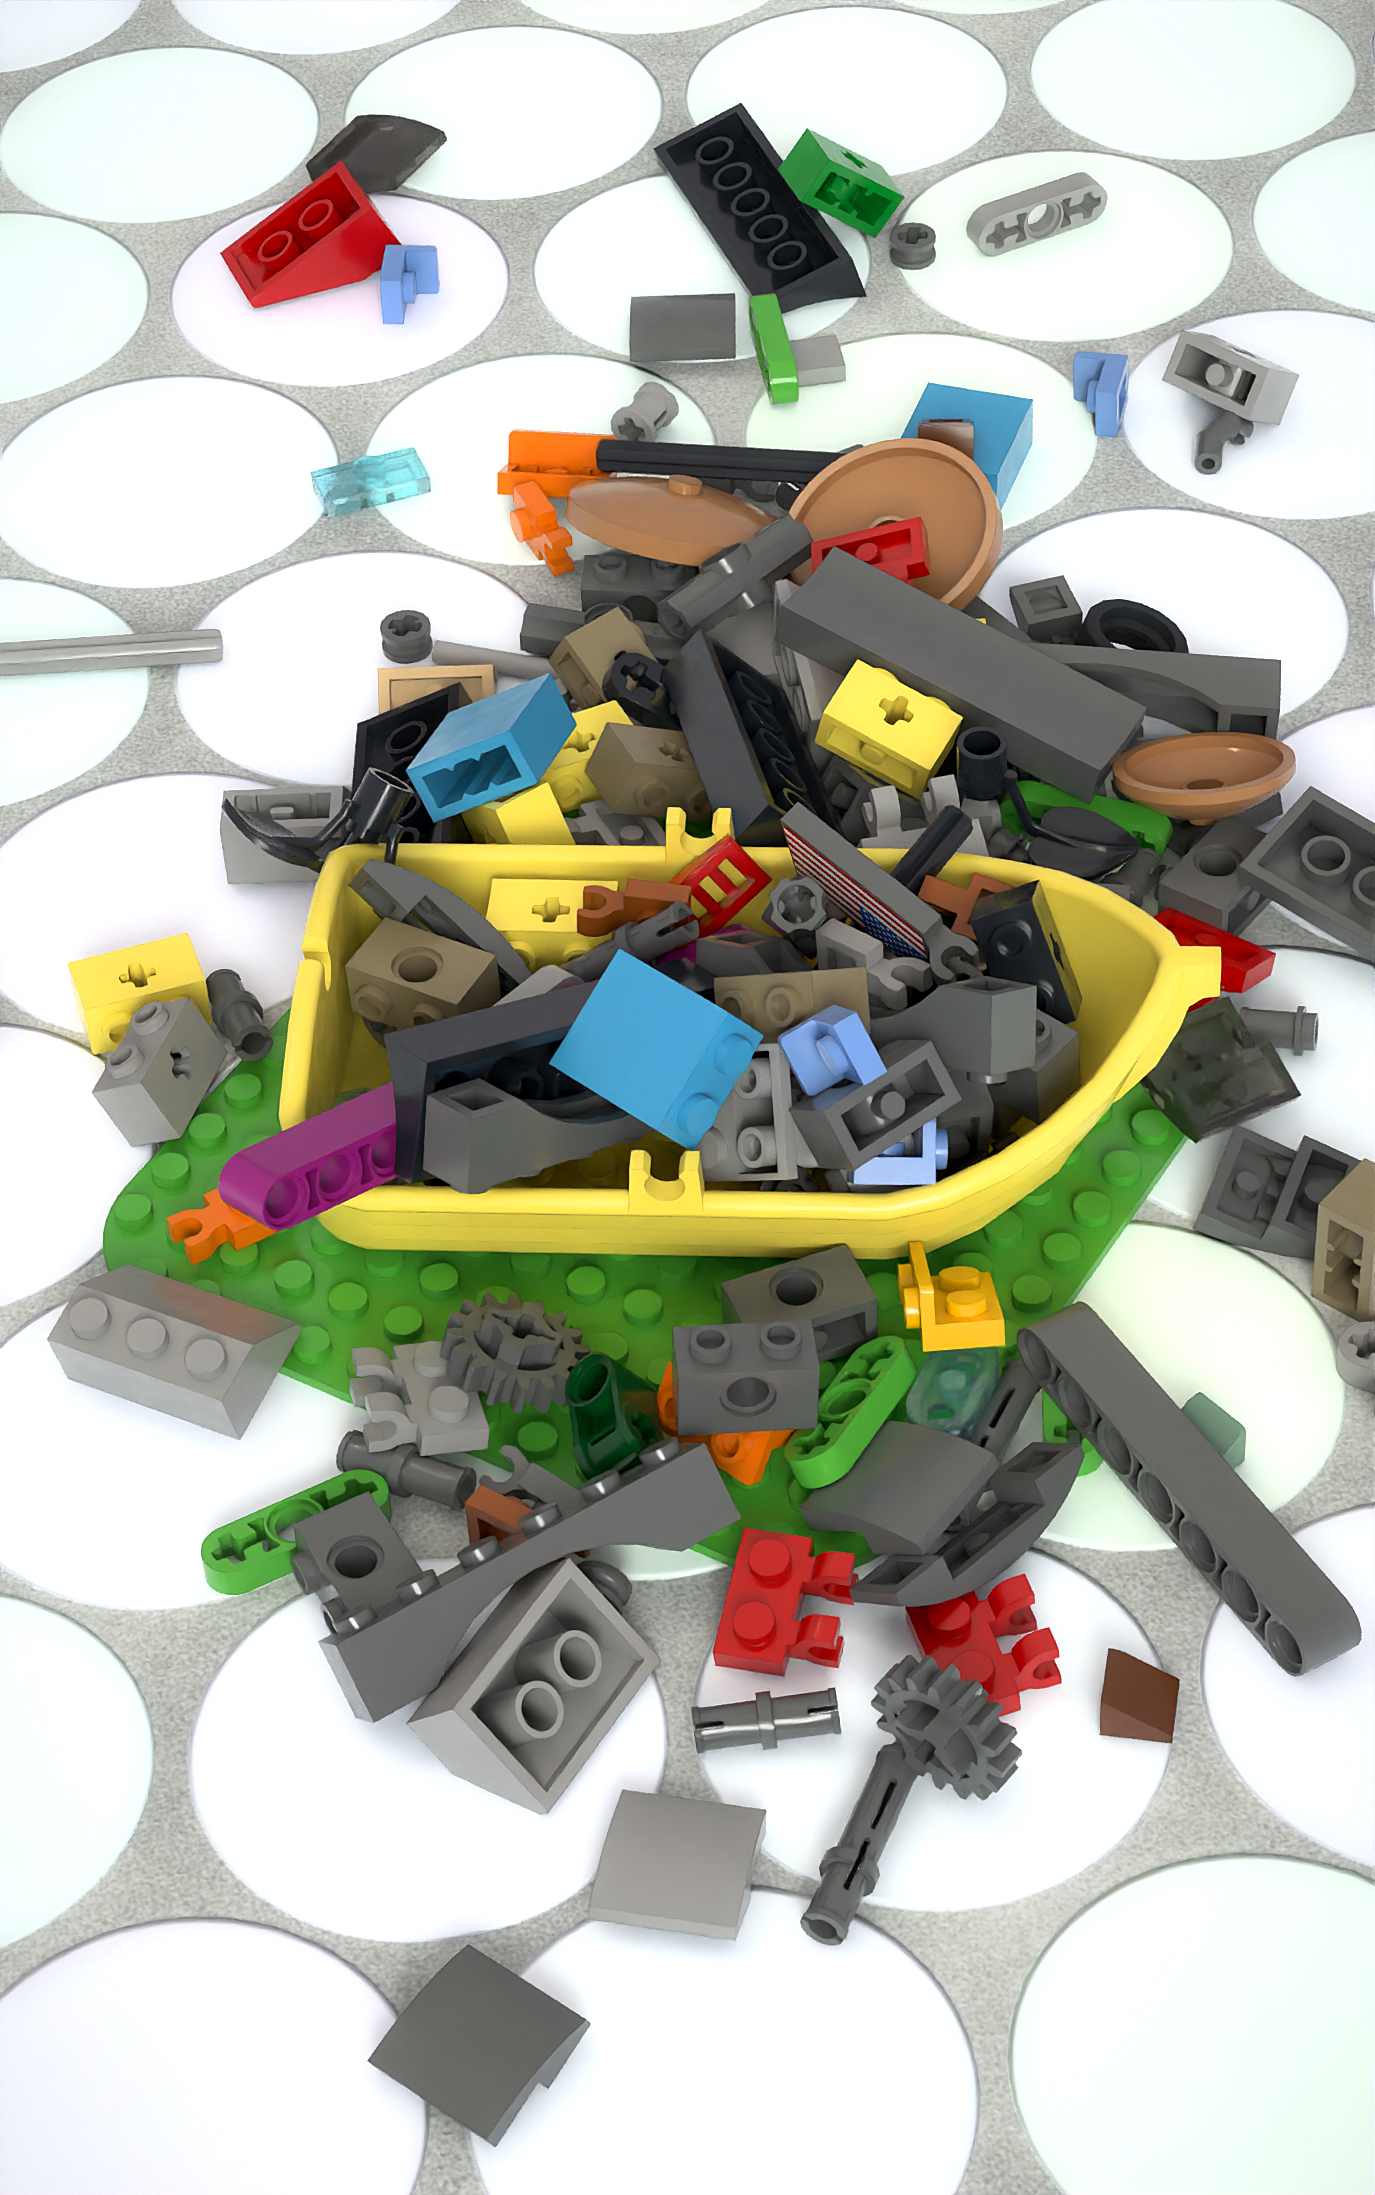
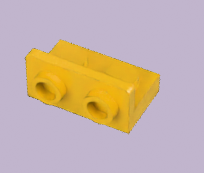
M922 1241L908 1242L909 1263L897 1264L900 1305L903 1304L906 1329H918L923 1352L1004 1346V1318L991 1273L979 1272V1270L973 1267L956 1266L940 1271L939 1276H930Z

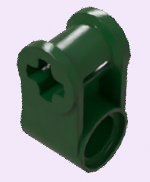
M592 1352L576 1363L565 1385V1396L569 1405L574 1439L572 1451L575 1461L588 1480L613 1469H617L621 1476L623 1472L641 1461L639 1454L643 1450L665 1440L659 1424L656 1391L653 1385L603 1352Z

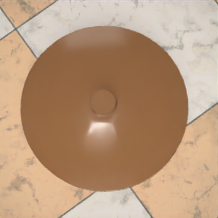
M901 438L869 444L842 456L823 469L807 484L788 512L797 522L806 526L813 542L921 516L927 529L930 575L914 579V586L916 589L959 611H962L977 596L991 576L1000 554L1003 539V519L1000 505L987 477L980 467L961 451L946 444L927 439ZM811 558L784 576L782 580H788L801 587L812 575Z
M670 475L669 479L625 476L580 482L570 489L565 512L567 521L575 529L601 543L640 556L699 567L708 558L735 543L746 541L758 530L778 518L753 503L733 494L704 486L701 480L686 475Z

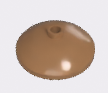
M1238 732L1182 734L1153 740L1124 752L1113 763V782L1115 787L1128 799L1167 817L1189 820L1194 825L1208 826L1215 825L1221 818L1246 812L1281 791L1296 772V757L1294 751L1288 745L1261 735Z

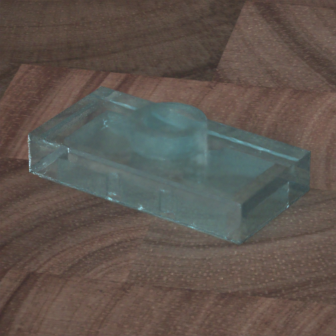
M414 447L377 456H363L356 461L310 472L312 488L327 518L431 492L430 476Z

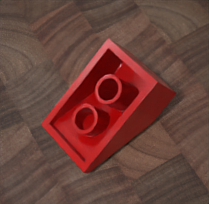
M339 161L220 252V255L250 304L254 308L363 281L374 272L382 269L386 245L402 244L368 194L344 163Z

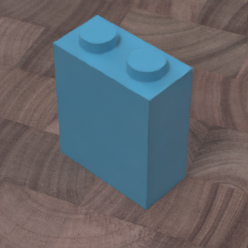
M928 382L901 438L918 439V424L922 419H971V421H974V462L987 477L1002 510L1033 444V399Z
M548 673L449 712L406 769V772L435 823L537 784L577 726V723L552 675Z
M619 948L549 1064L690 1151H694L703 1135L714 1124L717 1112L739 1076L748 1068L753 1053L764 1035L729 1012Z

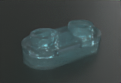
M997 1347L931 1351L907 1397L906 1423L937 1429L967 1440L972 1435L999 1379V1352Z

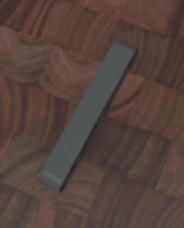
M1078 1301L1019 1329L1017 1333L1019 1355L1031 1376L1083 1437L1093 1445L1100 1457L1287 1674L1294 1677L1302 1676L1359 1645L1362 1638L1360 1622L1347 1598L1088 1304Z

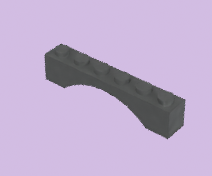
M1021 642L1147 707L1146 716L1164 720L1191 733L1238 732L1261 735L1276 740L1281 701V660Z
M739 930L696 939V964L719 978L814 970L804 960L790 940L786 938ZM982 976L941 985L920 1003L906 1010L883 1009L869 1004L871 1034L868 1035L876 1051H879L894 1040H931L947 1072L956 1069L967 1071L966 1079L975 1083L993 1084L1007 1081V1072L1035 1066L1037 986Z
M478 1078L427 1094L423 1169L450 1184L451 1188L457 1192L481 1194L489 1191L491 1186L517 1177L538 1175L542 1172V1169L570 1159H585L590 1157L594 1151L618 1143L638 1141L642 1135L656 1130L591 1089L577 1095L553 1100L521 1099Z
M676 1436L662 1440L643 1450L639 1454L642 1464L620 1476L617 1469H613L583 1483L578 1488L582 1497L559 1509L557 1503L552 1502L527 1513L518 1520L522 1530L499 1543L493 1535L465 1547L457 1553L460 1564L436 1576L434 1570L430 1569L406 1579L395 1587L398 1598L376 1610H374L371 1603H367L336 1618L332 1622L336 1632L321 1639L318 1643L355 1718L375 1723L435 1690L438 1687L451 1654L472 1622L503 1590L535 1568L573 1552L607 1545H640L660 1550L683 1552L742 1519L706 1444L693 1442L679 1443Z

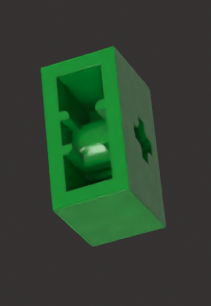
M808 128L778 169L801 202L875 238L905 198L882 165Z

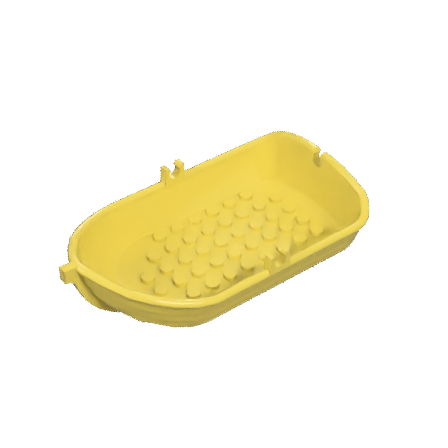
M668 807L666 846L399 843L395 865L424 876L451 891L486 919L492 879L618 881L619 892H625L628 878L667 883L726 834H729L734 840L735 836L731 808H718L713 814L712 832L714 835L709 838L700 839L694 838L685 832L686 813L680 807ZM362 843L341 846L329 852L320 871L306 921L302 942L304 960L298 964L288 1024L279 1107V1121L282 1131L392 1081L387 1049L372 1037L366 1028L362 1015L352 1012L345 969L348 961L382 921L373 912L372 907L348 885L369 859L384 862L386 843ZM742 847L771 877L772 881L720 930L740 923L766 935L783 938L762 920V915L771 902L769 894L783 878L790 880L797 875L789 847ZM857 848L888 874L891 873L909 850L905 848ZM956 851L935 878L968 890L975 872L1015 887L1036 880L1040 881L1083 998L1077 1020L1065 1024L1079 1032L1081 1086L1040 1125L1022 1116L1009 1131L1017 1133L1021 1138L998 1154L935 1184L921 1185L890 1193H833L824 1174L834 1169L819 1167L805 1169L808 1171L810 1180L818 1182L821 1192L757 1191L760 1180L704 1182L700 1151H690L656 1130L642 1135L638 1141L618 1143L594 1151L588 1158L570 1159L544 1168L538 1175L517 1177L491 1186L490 1190L485 1193L464 1194L453 1190L451 1186H425L423 1182L409 1184L405 1181L404 1185H379L315 1217L337 1239L372 1250L803 1258L808 1254L819 1253L846 1244L855 1259L886 1260L909 1256L908 1242L922 1241L926 1254L981 1229L1059 1172L1074 1148L1108 1111L1112 1103L1122 1098L1157 1065L1180 1029L1189 1006L1203 998L1220 996L1221 947L1180 946L1174 934L1146 911L1108 888L1063 871ZM727 859L717 866L736 887L747 880ZM709 876L699 883L717 903L727 896ZM691 895V910L700 918L707 910ZM847 918L844 924L849 925L852 920ZM803 956L804 960L812 968L818 963V957L810 960L807 956ZM789 1065L790 1074H794L793 1071H792V1069H791V1067H790V1065ZM990 1137V1144L996 1141ZM991 1145L989 1146V1152L993 1150Z

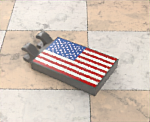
M797 802L780 819L797 875H800L802 878L808 876L825 891L828 899L845 912L848 918L873 938L883 942V946L898 958L913 957L929 963L932 971L933 986L936 989L941 985L968 980L975 973L981 977L984 976L981 970L976 967L981 961L977 946L971 939L952 932L943 924L940 914L801 803ZM957 957L966 959L968 963L962 962Z

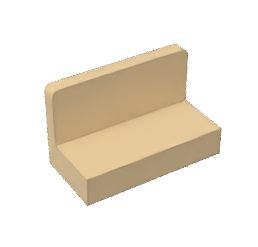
M493 664L377 668L379 715L458 682L462 684L473 703L496 694L495 683H498V671Z

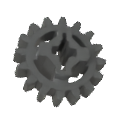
M486 1293L483 1295L480 1306L466 1299L462 1302L459 1313L451 1312L442 1339L440 1357L449 1360L446 1369L448 1376L465 1377L462 1388L464 1392L472 1393L478 1390L485 1392L487 1405L494 1406L498 1402L507 1404L509 1401L512 1410L516 1413H521L524 1403H532L538 1411L545 1413L548 1412L551 1400L562 1406L568 1405L565 1396V1385L568 1376L576 1363L584 1356L590 1354L591 1350L587 1346L580 1345L584 1335L581 1329L564 1328L567 1315L563 1312L549 1316L545 1313L544 1302L540 1300L532 1304L523 1302L521 1305L518 1295L510 1293L507 1303H499L492 1294Z
M907 1655L899 1664L895 1663L875 1685L874 1689L878 1694L871 1700V1706L883 1714L876 1722L878 1728L893 1734L896 1740L892 1744L903 1746L906 1753L903 1761L922 1777L927 1772L930 1773L936 1788L942 1790L949 1783L961 1799L966 1800L973 1792L981 1800H986L992 1792L997 1793L1019 1768L1016 1765V1761L1022 1756V1750L1010 1742L1018 1732L1015 1727L1001 1722L998 1718V1715L1004 1708L1000 1703L986 1702L989 1694L983 1689L982 1685L971 1678L966 1683L960 1679L958 1668L953 1664H950L945 1671H942L932 1656L926 1655L918 1662L911 1655Z

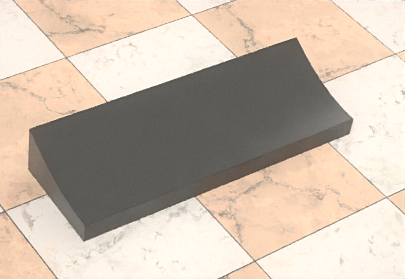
M835 546L809 579L780 608L774 641L845 678L857 659L873 668H881L890 672L900 683L926 697H935L943 701L953 712L962 716L963 720L957 736H960L967 729L978 726L999 730L1007 740V762L1089 805L1111 772L1113 763L1122 755L1140 727L1147 707Z
M1310 786L1239 865L1238 880L1375 962V823Z

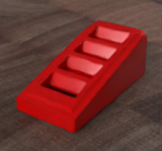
M726 834L667 883L691 886V895L707 910L700 918L694 913L691 914V922L697 919L699 925L698 938H703L719 931L762 891L772 879L729 834ZM727 859L747 880L736 887L717 867L723 860ZM707 876L727 895L718 903L699 884ZM673 949V950H671V951H669V952H666V953L669 954V953L674 952V951H676V950H678V949Z

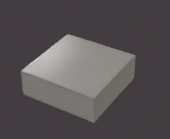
M836 335L789 341L796 364L798 387L846 380V365Z

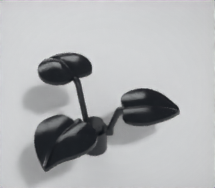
M978 726L967 729L960 736H956L952 749L934 776L936 778L954 774L959 793L960 810L964 797L975 801H989L997 797L1003 788L1007 789L1025 833L1035 838L1028 847V858L1032 865L1063 871L1091 881L1106 875L1131 860L1139 850V843L1129 832L1111 820L1086 809L1078 807L1052 808L1043 815L1041 825L1036 824L1028 811L1018 787L1017 772L1013 771V765L1007 762L1006 737L997 729ZM901 817L900 827L902 832L929 826L928 821L920 818ZM870 832L865 838L871 837Z
M369 768L353 799H346L338 814L314 837H298L270 818L234 808L227 798L224 800L221 809L240 832L261 850L287 863L308 867L320 873L329 852L341 846L358 844L361 839L373 844H379L383 836L387 837L384 862L395 865L399 840L405 831V828L398 824V821L414 791L396 777L381 770ZM348 820L345 826L351 832L348 839L346 840L345 836L331 838ZM372 908L373 912H374L381 920H383V918ZM412 912L401 922L433 933Z

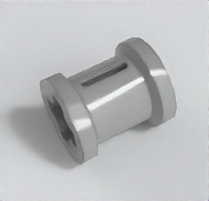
M645 382L634 394V401L629 406L622 407L614 413L611 419V430L618 440L654 442L656 432L661 427H667L678 415V402L675 396L662 384Z

